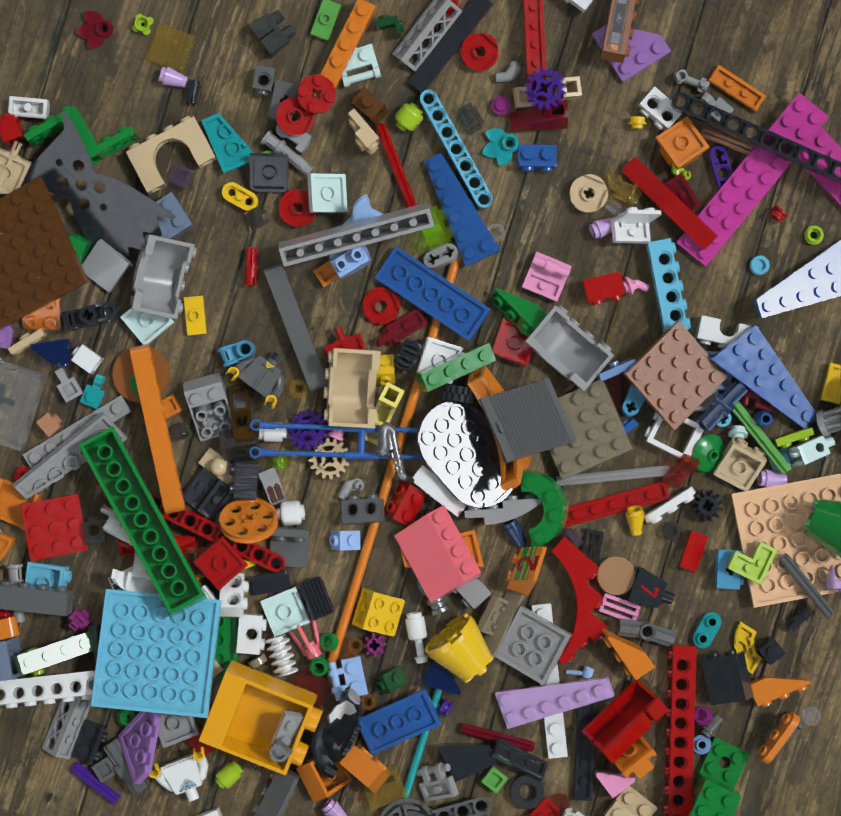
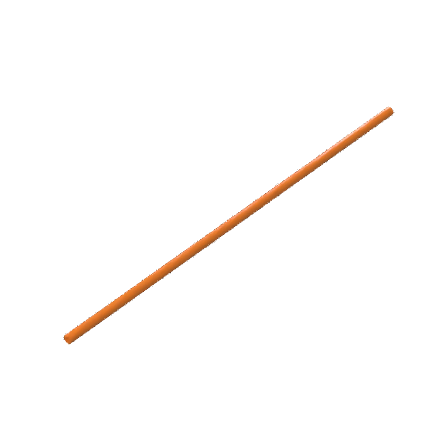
M461 253L456 261L450 263L445 278L452 284H454L462 259ZM434 317L427 337L437 339L441 322ZM416 375L400 423V427L403 428L410 427L421 391ZM408 432L397 433L401 452ZM389 459L378 494V498L384 499V507L396 472L393 463L394 459ZM369 523L335 633L339 640L338 647L335 651L329 653L327 663L337 662L380 523Z

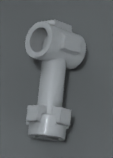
M683 69L675 72L673 76L676 84L687 83L697 87V92L706 93L710 83L703 77L701 80L688 76L686 70Z

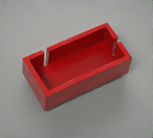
M639 679L634 680L581 732L613 764L653 726L651 722L653 720L657 722L668 709L662 700Z

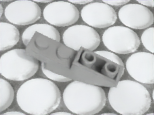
M525 495V499H517V496H507L506 500H502V508H499V505H492L487 507V509L468 506V510H464V517H484V525L497 524L515 519L529 512L540 504L541 500L536 495Z

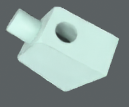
M818 436L787 448L792 466L805 465L830 454L829 449L835 447V441L832 436L826 438Z

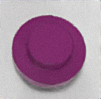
M498 96L492 101V110L495 114L505 115L509 112L511 103L507 97Z
M700 706L695 710L694 721L697 724L705 726L711 722L713 714L708 707Z

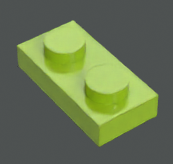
M812 427L772 439L775 447L780 446L781 449L792 446L791 442L798 440L799 443L810 440L809 436L814 435Z

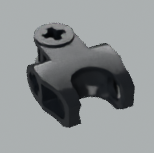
M104 302L85 306L81 309L61 312L65 325L64 332L117 321L121 317L120 306L112 302ZM112 308L113 313L107 317L106 310Z

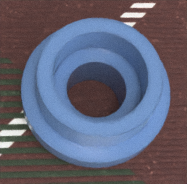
M705 735L694 737V751L698 754L709 752L711 749L710 739ZM701 741L705 742V746L703 748H699L698 744Z

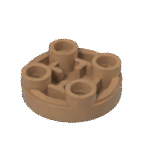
M609 557L603 560L597 569L599 572L597 574L598 584L609 594H624L631 589L635 582L634 567L623 557Z

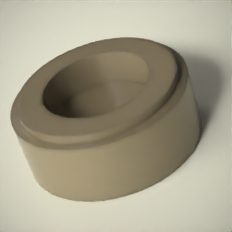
M262 653L250 660L248 665L251 669H255L265 663L267 657Z

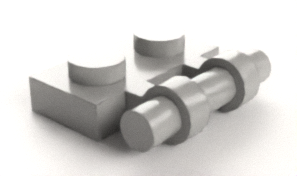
M437 763L435 766L426 765L417 770V776H422L424 780L419 783L425 802L455 797L459 794L453 776L446 777L445 774L446 771H450V764ZM432 774H436L437 779H433Z

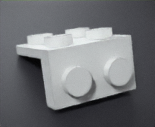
M637 207L627 208L625 212L618 214L617 217L611 220L613 243L647 244L651 242L649 223L661 216V211L655 210V208H645L644 210H638Z

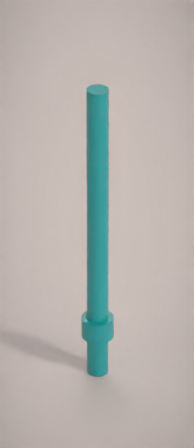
M438 686L435 687L432 696V703L436 711L439 709V700L443 688ZM430 730L420 735L401 795L403 798H409Z

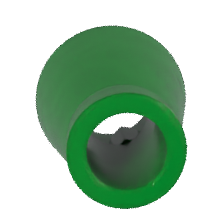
M324 655L314 658L309 665L311 673L316 676H323L329 668Z

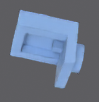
M331 531L329 539L331 550H360V531Z

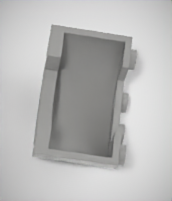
M147 234L144 239L147 243L146 245L142 244L135 267L132 283L134 296L131 295V310L177 319L178 314H181L183 310V303H181L179 294L183 292L185 287V281H183L184 273H188L191 258H195L197 248L192 243Z
M555 305L525 342L529 347H533V351L567 380L573 381L575 386L585 391L614 356L611 353L612 349L604 342L602 344L596 343L593 340L594 336L589 331L585 330L583 332L578 327L580 324L572 317L567 316L568 311L561 305L558 307Z

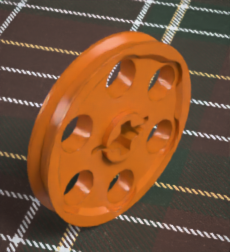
M259 498L256 500H235L224 507L219 517L220 529L224 536L238 543L249 544L263 541L270 537L278 526V516L274 506ZM253 506L260 507L258 509H251ZM235 509L241 510V511L238 512V513H233V512H231L232 510H235ZM266 515L272 516V518L265 519L263 517ZM227 522L234 523L231 526L225 525ZM259 528H265V529H266V530L263 531V532L257 531V529H259ZM242 531L247 532L245 535H239L238 533Z

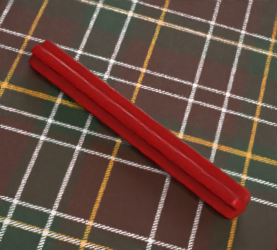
M380 123L376 126V130L406 207L416 206V201L385 123Z

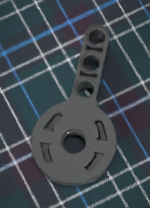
M479 797L432 810L418 800L404 798L389 804L381 816H393L394 814H396L395 816H439L441 812H447L449 816H459L457 810L462 806L468 809L467 816H484L489 812L490 803L486 798ZM477 802H485L487 809L484 812H479L476 809Z

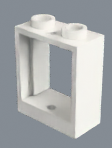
M655 412L652 418L655 421L652 427L648 426L644 434L646 437L645 441L688 462L694 445L700 439L704 430L699 427L698 423L687 418L683 423L694 429L681 453L653 439L663 420Z

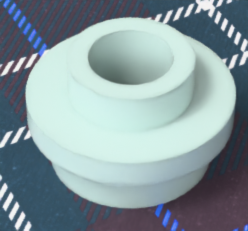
M735 425L731 427L728 436L735 440L738 438L744 440L748 437V432L744 426Z

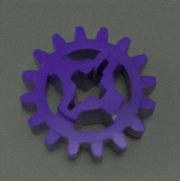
M543 68L540 69V73L533 71L534 77L528 76L527 78L530 80V83H525V86L529 89L524 91V93L530 95L527 101H533L532 106L537 107L539 105V109L542 111L544 106H546L547 110H551V105L557 108V102L564 101L561 96L567 94L563 91V88H566L567 85L561 83L564 77H558V71L552 74L551 68H548L547 72ZM543 77H551L553 79L548 81L544 80ZM537 82L536 89L533 91L534 85ZM545 85L548 87V88H547V90H548L547 93L544 92V88H543V87H544ZM558 88L557 94L554 96L555 89ZM547 98L548 101H547V102H542V101H539L538 99Z
M306 409L305 414L299 411V417L293 416L295 421L289 422V424H328L321 413L318 414L314 410L311 414L309 409ZM287 429V432L290 434L288 438L291 442L293 441L292 444L295 447H299L302 451L305 447L308 451H311V447L317 450V444L324 445L322 439L328 438L325 432L330 431L319 430L318 433V429H310V431H307L308 429Z

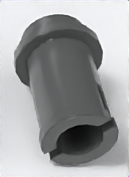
M714 713L711 722L708 725L702 726L701 732L709 739L711 736L714 737V732L724 720Z

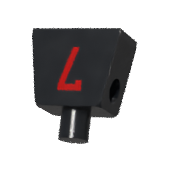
M639 566L635 575V582L629 590L626 601L658 608L661 601L672 604L675 594L665 590L668 584L666 581Z

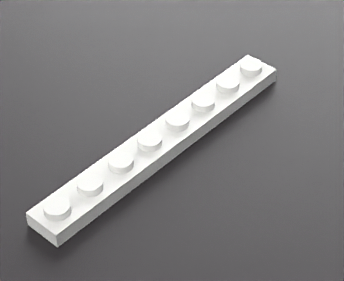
M551 603L532 605L534 613L553 623ZM558 663L546 685L560 684ZM563 712L545 717L544 724L548 758L568 757Z

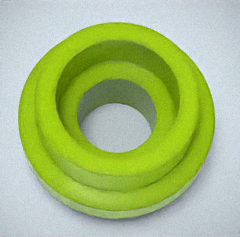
M810 226L804 232L806 242L811 245L819 244L823 240V230L818 226ZM811 232L816 233L817 237L815 239L811 238Z

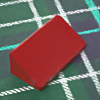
M692 530L689 531L678 564L679 567L697 572L708 539L707 535Z

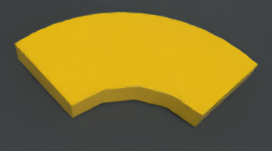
M739 621L734 633V649H736V652L744 651L748 672L753 674L763 659L757 654L754 647V638L757 632Z

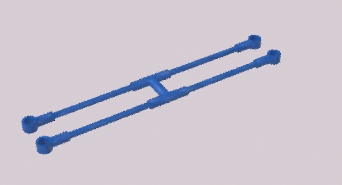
M253 419L250 422V428L254 431L288 428L358 432L357 452L277 451L274 449H260L254 446L249 449V455L252 458L281 455L343 457L344 459L364 460L394 459L391 458V454L387 457L376 455L374 452H365V434L369 432L378 433L379 425H375V428L314 424H284L265 422L258 419ZM255 421L259 423L257 429H254L252 426ZM395 427L397 432H418V428ZM256 448L258 450V454L256 456H253L251 452L253 449ZM402 454V459L422 460L420 455Z

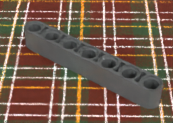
M280 262L263 269L310 392L326 387L328 381L325 379L323 368L282 263Z

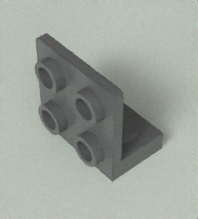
M277 527L271 535L270 549L285 557L286 567L307 568L310 530ZM274 558L272 565L281 566L282 561L279 558Z

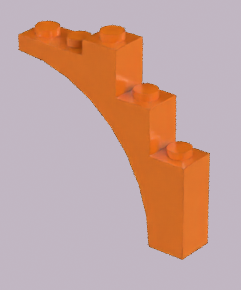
M486 366L469 374L467 385L479 403L480 398L504 392V389ZM496 441L501 467L500 486L504 491L516 488L521 484L523 470L530 465L531 456L506 463Z

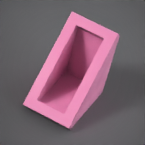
M595 770L596 777L612 798L635 782L633 775H629L630 777L626 779L622 773Z

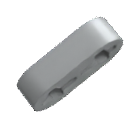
M445 244L426 253L423 259L424 264L433 270L456 261L459 258L460 251L453 244ZM448 249L454 250L451 257L445 255L449 253ZM432 256L438 258L435 260L434 265L432 263H429V261L432 260Z

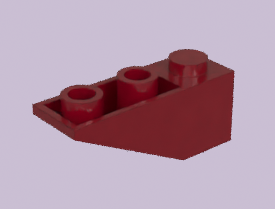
M567 100L563 102L558 101L557 108L551 105V110H547L546 106H544L542 111L538 105L537 107L532 106L510 113L511 131L568 129Z

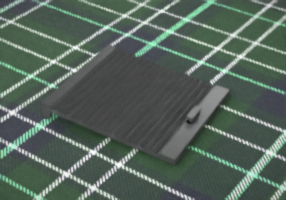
M549 378L479 399L506 463L566 444L570 445L576 441Z

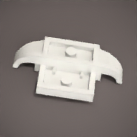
M135 553L132 572H122L113 569L111 579L124 591L159 594L137 553Z

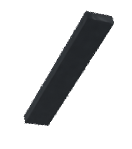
M472 0L413 74L408 84L421 94L427 90L461 47L464 40L487 14L493 3L489 0Z
M597 702L578 707L576 712L573 800H593L595 747L581 731L596 717Z

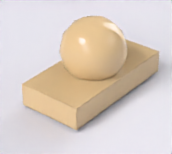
M209 448L199 461V464L226 484L231 483L232 475H229V464L232 463L212 448Z

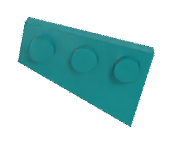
M219 113L201 120L224 174L249 164V155L254 152Z

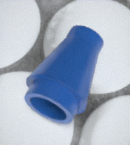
M759 410L754 414L753 420L760 429H765L771 425L772 416L766 410ZM763 416L767 417L766 423L762 420Z

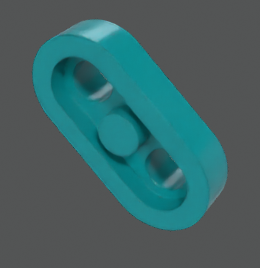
M707 612L701 618L692 635V641L697 647L707 648L712 643L722 622L717 613ZM715 619V624L709 625V620ZM702 635L706 636V640L704 642H700L699 640L700 636Z

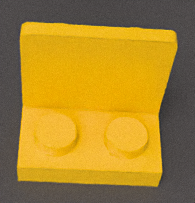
M363 587L352 624L364 630L394 637L405 600L380 594Z

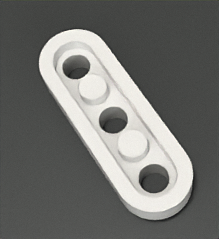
M690 486L644 515L645 521L652 524L657 523L662 519L661 515L668 512V514H671L678 509L677 505L684 502L686 504L695 498L693 496L696 493L695 490Z

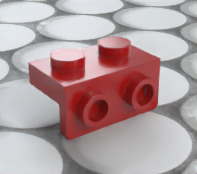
M401 480L395 489L392 500L386 507L385 515L410 526L413 524L428 493Z

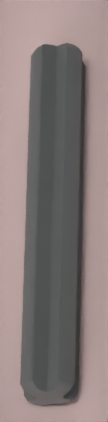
M787 553L783 554L779 561L826 618L830 617L834 610Z

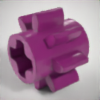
M76 609L68 618L71 622L68 627L74 632L78 629L83 632L92 622L88 619L91 614L86 609L82 611Z
M373 632L372 638L365 637L368 643L363 644V647L368 648L367 655L372 652L376 657L377 652L384 653L381 647L387 645V643L381 641L383 635H380L378 638L375 637ZM372 640L380 643L376 650L373 649V646H369V644H372Z

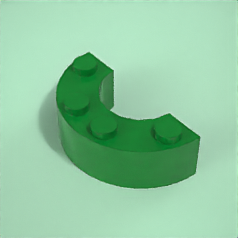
M523 471L521 490L537 495L544 506V515L541 522L536 527L529 529L532 547H539L552 541L562 531L568 515L567 499L560 485L552 477L538 471Z

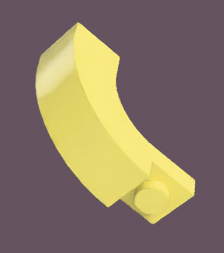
M387 382L375 407V425L380 427L385 422L390 423L404 394V390ZM366 433L365 440L378 446V433Z

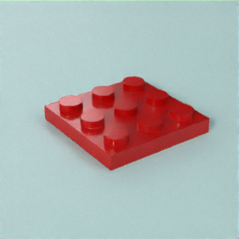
M78 493L20 504L30 561L88 550Z

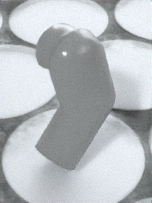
M512 61L506 72L495 73L496 82L513 81L520 73L521 67L519 63Z
M358 478L346 480L337 496L346 500L351 491H361L364 488V483Z

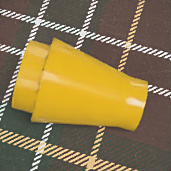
M630 506L625 513L630 534L638 536L642 534L645 512L641 506Z

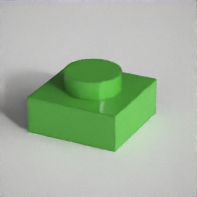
M492 766L481 782L497 794L508 780V777Z

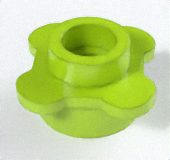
M137 14L135 24L132 26L133 31L149 35L151 33L150 27L154 23L153 18Z

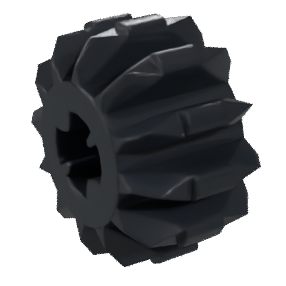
M405 339L394 360V365L401 370L411 371L422 350V345L415 340Z
M703 489L701 490L702 497L698 493L694 494L698 500H691V503L696 504V506L690 509L691 511L698 510L694 514L696 518L701 515V521H705L707 516L708 521L711 522L713 519L712 515L716 518L719 517L716 511H723V508L718 507L719 504H723V500L716 501L720 496L718 493L712 497L713 490H709L708 494H706V491ZM706 500L708 503H711V506L708 507L707 511L706 508H703L702 506L705 504Z

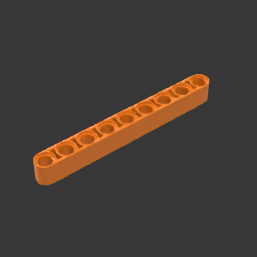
M149 344L129 348L164 510L166 514L184 511L185 503Z

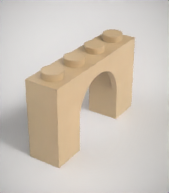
M194 116L184 117L180 120V124L167 126L163 129V133L159 135L152 134L146 138L144 143H135L129 147L130 150L126 151L149 195L166 187L156 166L157 152L164 144L173 141L185 144L189 147L200 168L217 160Z

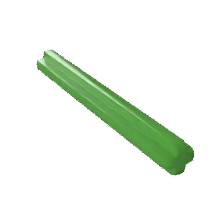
M738 401L734 405L735 407L732 412L782 474L787 473L791 466Z

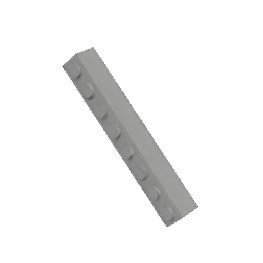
M427 202L279 242V252L283 265L286 267L434 227V223Z

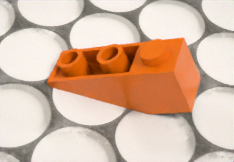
M605 629L602 630L606 636L603 638L604 642L609 648H614L613 655L617 661H623L625 665L622 668L628 677L632 675L635 680H638L655 668L639 645Z
M761 676L750 681L754 704L758 707L761 706V708L771 705V701L777 698L782 700L789 697V693L795 690L796 692H801L807 689V685L811 684L807 679Z

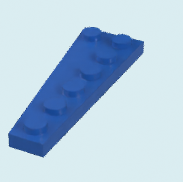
M440 153L425 160L424 163L465 266H470L501 252L499 245L485 226L471 199L468 198L445 156Z

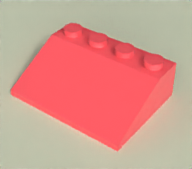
M445 505L426 514L394 535L430 603L482 576Z

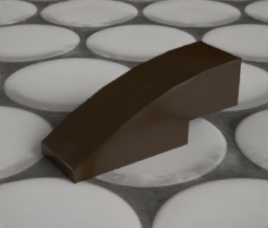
M248 384L229 386L230 413L235 442L254 439V430L250 428V422L253 419Z

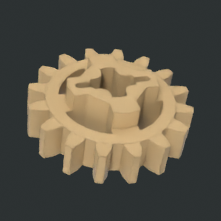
M327 438L324 445L320 444L318 449H315V452L336 451L343 453L348 451V448H342L343 442L339 445L336 444L337 439L330 442V439ZM325 446H334L332 451L323 449ZM317 457L309 459V462L314 463L311 469H317L316 475L323 473V479H325L326 475L333 479V474L340 477V471L346 472L343 467L350 465L343 457L342 463L338 461V457H333L334 462H329L328 464H325L326 457H321L322 463L320 465L317 463ZM328 466H333L337 469L331 472L324 471Z

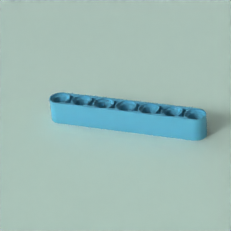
M432 90L423 91L420 95V104L470 196L479 209H488L492 204V195L437 94ZM425 96H432L434 98L433 103L426 104L423 101ZM440 112L443 115V119L436 121L432 117L433 114ZM450 129L452 136L445 138L442 135V131ZM457 145L462 151L459 154H453L451 148ZM461 163H469L471 166L470 170H461ZM477 179L480 182L479 187L472 188L469 185L470 180ZM480 196H487L489 203L486 205L480 204L478 201Z

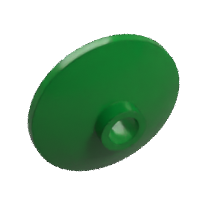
M713 434L702 436L696 442L692 451L694 466L703 472L714 470L723 457V441Z

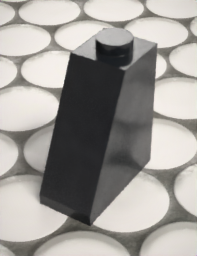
M441 743L438 745L445 763L450 764V773L455 782L497 763L496 759L491 757L494 746L490 747L488 743Z

